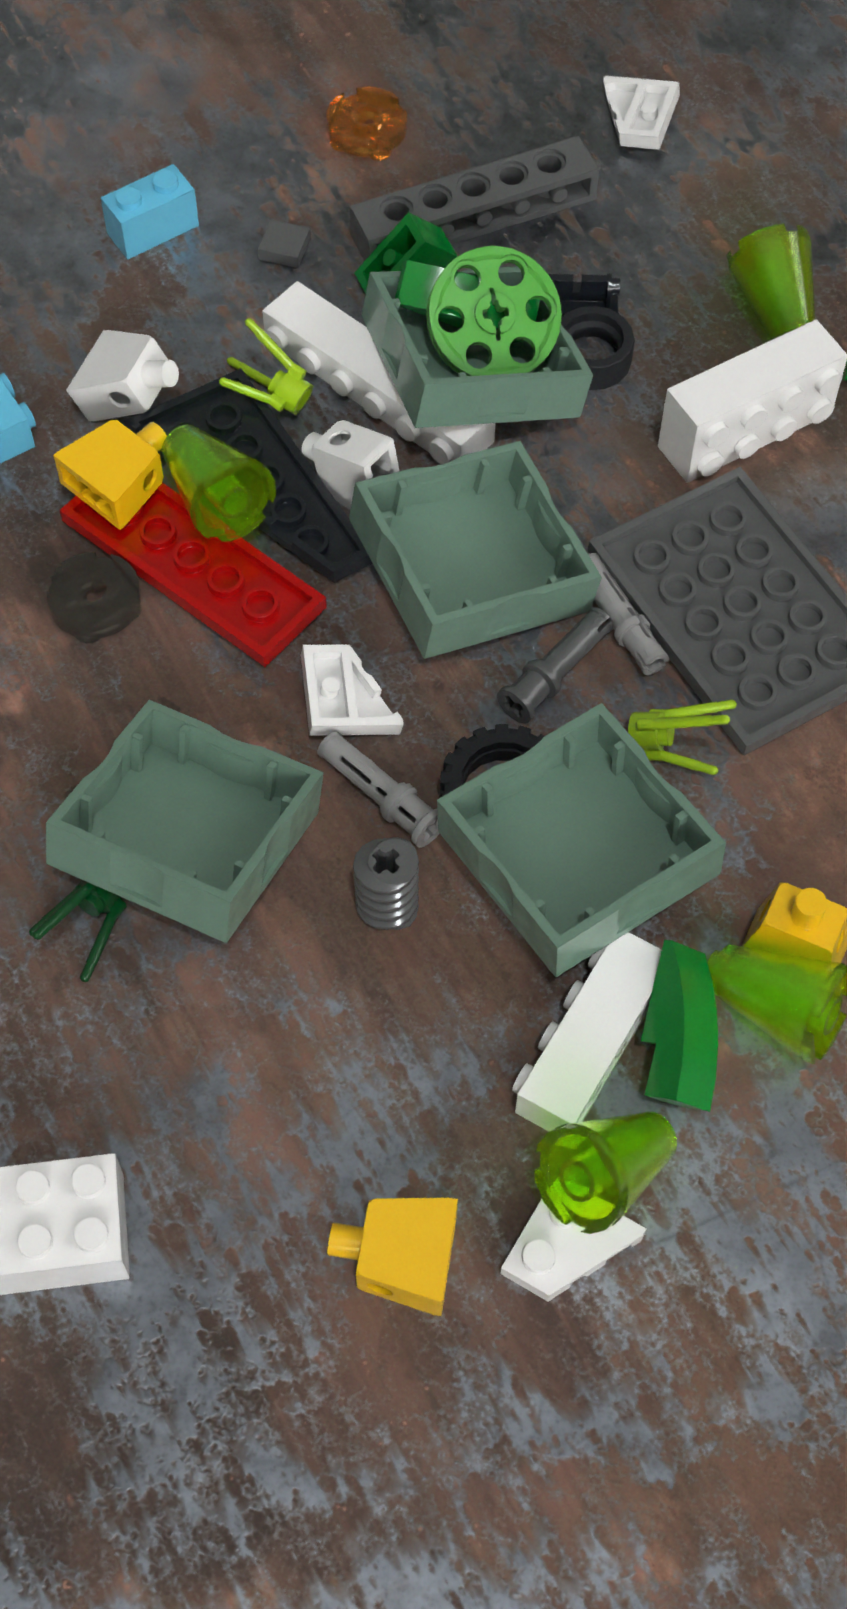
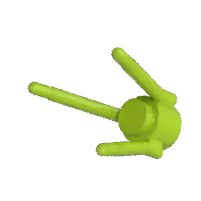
M247 318L245 325L288 371L285 373L279 370L271 379L233 357H228V365L237 370L241 368L246 376L267 387V393L225 377L219 379V384L264 402L279 412L286 409L292 414L297 415L306 405L313 391V385L304 380L307 370L294 363L253 319Z
M726 700L671 709H650L649 712H633L629 718L628 733L642 747L649 761H663L697 772L716 775L718 773L716 766L664 751V746H672L675 728L728 724L730 722L728 715L703 714L734 709L737 703L735 700Z

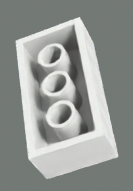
M816 319L668 388L658 448L685 482L688 483L701 476H710L716 473L722 466L738 458H748L759 448L776 440L783 441L795 431L811 423H821L834 410L847 361V353Z
M115 1153L0 1167V1295L130 1279L124 1176Z

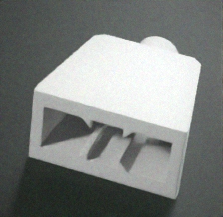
M103 330L66 391L88 421L142 414L150 409L162 387H173L176 385L179 371L176 363L167 359L155 339L151 336Z
M345 420L337 421L323 435L317 432L310 433L302 444V454L314 461L317 475L335 500L349 510L351 509L355 482L400 471L393 438Z

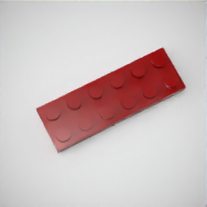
M163 482L121 530L77 496L60 509L61 518L64 523L264 667L280 654L327 607L326 596Z

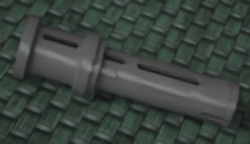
M591 608L541 660L529 661L522 670L523 674L511 686L502 687L497 694L498 702L505 713L517 722L528 723L535 715L534 710L546 698H552L559 692L561 679L606 634L612 631V621H608L604 626L601 625L609 618V615L599 608Z

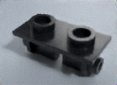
M607 273V275H582L581 282H573V274H548L560 298L562 317L567 312L587 306L608 308L619 314L620 278H612V273Z

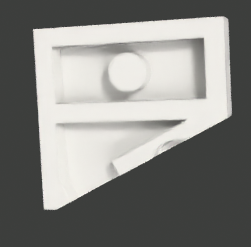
M604 76V93L620 146L659 150L680 96L679 82Z
M303 645L301 664L309 736H326L333 731L339 732L342 735L401 734L403 718L398 712L392 714L380 697L382 689L373 676L364 671L362 661L350 645Z
M554 1177L502 1265L500 1274L542 1299L550 1301L569 1289L571 1283L582 1276H589L603 1267L608 1259L630 1245L633 1247L640 1243L645 1235L646 1228Z

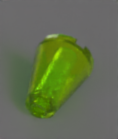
M776 224L759 229L738 241L739 250L734 255H732L731 251L727 254V265L731 275L771 340L815 320L812 242L809 232L801 225H796L798 231H787L785 224Z
M193 425L179 426L166 437L162 447L163 457L194 526L204 537L208 539L210 537H218L222 542H230L246 536L262 523L266 517L262 511L268 500L273 503L276 496L275 479L263 463Z
M731 944L726 945L722 951L715 950L711 954L708 966L713 981L714 994L800 1059L815 1064V1058L822 1060L826 1056L847 1016L846 1013L841 1012L843 995L847 996L846 964Z
M651 1111L564 1124L549 1131L537 1144L535 1152L536 1154L541 1151L540 1167L534 1170V1175L543 1202L556 1219L565 1225L573 1222L586 1228L581 1231L583 1233L593 1234L607 1230L623 1217L673 1158L677 1149L675 1131L666 1118Z

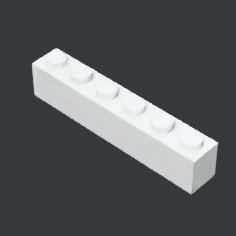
M296 281L262 310L264 331L290 358L307 370V373L317 375L330 384L339 395L347 396L361 405L371 417L381 419L396 429L403 439L415 442L428 451L438 463H448L462 455L486 450L494 443L495 423L415 428L367 327L300 282Z

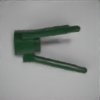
M81 880L70 894L29 930V934L34 939L40 940L77 906L94 917H98L101 912L106 913L107 915L80 975L82 982H88L117 918L126 909L127 905L120 899V896Z

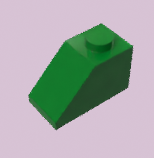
M408 212L354 274L366 294L370 272L401 271L403 261L406 260L445 268L458 256L441 227Z

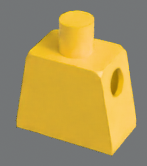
M110 420L53 455L60 483L121 530L162 484L164 475L158 452L169 443V440L164 430L154 422H150L135 434L118 420Z
M779 883L758 908L739 953L830 990L847 949V908L828 900L818 889H801L788 883Z
M371 1199L368 1202L364 1227L332 1223L327 1255L358 1260L356 1269L358 1289L432 1315L442 1316L457 1219L458 1199Z

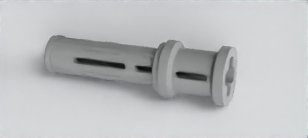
M333 731L323 739L318 747L317 754L379 804L382 817L389 823L396 822L412 835L411 842L418 848L425 847L439 835L437 809H432L417 796V789L410 783H397L371 759L367 758L343 738V735L339 732Z

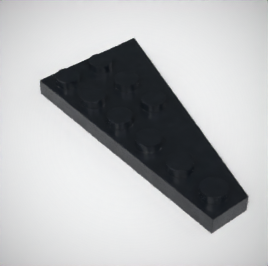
M241 368L222 376L255 388ZM220 378L124 421L125 426L135 434L150 422L158 424L164 430L169 440V443L158 452L162 459L332 582H336L373 564L349 518L266 403L221 386L219 384Z

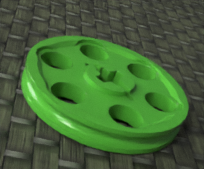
M502 246L475 248L461 254L450 262L441 272L431 290L426 314L427 328L435 350L456 373L465 372L467 376L531 373L552 351L560 332L562 317L557 289L543 267L528 255ZM505 263H512L518 266L522 273L521 283L516 286L504 284L499 278V267ZM461 268L472 269L478 276V287L472 291L460 289L455 282L456 271ZM540 299L547 304L549 316L546 321L535 322L527 316L526 304L529 300ZM491 301L492 305H495L496 311L504 312L505 315L499 321L497 330L496 326H493L491 319H484L483 314L489 310ZM453 309L461 315L462 327L459 331L447 332L441 328L438 322V315L442 310ZM515 340L527 341L533 349L531 361L527 363L516 362L510 355L509 347L511 342ZM471 345H481L486 348L490 357L489 364L480 369L469 365L466 360V350Z

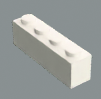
M628 932L591 956L588 967L593 969L585 983L577 980L573 984L563 1004V1007L568 1009L560 1024L554 1021L549 1024L538 1045V1049L543 1051L535 1066L528 1063L525 1064L513 1085L512 1091L517 1093L516 1114L566 1142H572L648 1012L662 949Z

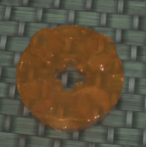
M356 88V95H350L346 98L344 93L332 100L327 109L326 120L330 145L337 151H344L351 155L370 157L372 160L382 161L390 157L391 150L401 144L407 133L406 109L404 108L403 110L399 105V98L395 94L382 88ZM367 119L373 120L371 124H363Z

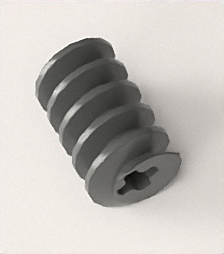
M399 837L375 839L363 845L355 855L353 869L357 913L364 923L375 929L400 930L410 927L417 917L419 907V859L415 847L409 840Z

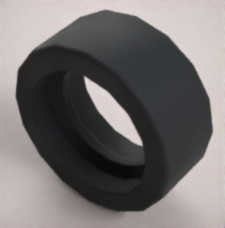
M587 306L567 312L561 318V325L572 336L573 340L581 337H597L610 342L618 350L614 355L605 359L591 360L584 358L593 373L589 390L611 387L618 384L628 374L632 363L635 339L632 327L623 316L608 308Z

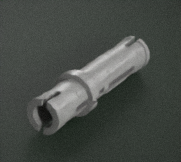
M596 553L588 554L602 577L594 601L599 609L609 615L608 621L613 622L614 638L619 645L625 646L630 651L643 674H655L666 666L665 662L669 661L668 654L654 638L650 631L648 619L643 614H638L599 556Z

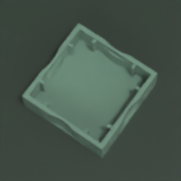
M499 267V278L504 284L516 286L521 283L522 273L519 267ZM472 269L459 271L477 276V274ZM401 271L370 272L361 316L415 428L581 417L593 373L572 336L562 325L552 351L531 373L467 376L465 372L456 373L441 359L435 350L429 336L426 316L400 307L401 302L399 298H395ZM540 300L535 322L546 321L549 316L548 306L542 300ZM438 321L441 328L447 332L460 330V328ZM527 341L511 342L509 351L511 357L516 362L527 363L531 361L533 349ZM471 345L466 350V360L472 367L480 369L489 364V353L483 346Z
M521 441L462 455L451 462L441 465L414 467L355 482L349 520L424 659L587 613L591 609L602 577L573 528L557 511L551 499L548 486Z
M148 700L116 738L105 760L79 782L46 822V864L227 943L317 816L324 772L262 746L233 739L207 723Z
M602 703L544 736L539 743L526 753L510 761L493 766L437 799L438 832L555 977L560 976L721 874L726 847L724 839L681 791L674 788L658 774L642 747Z

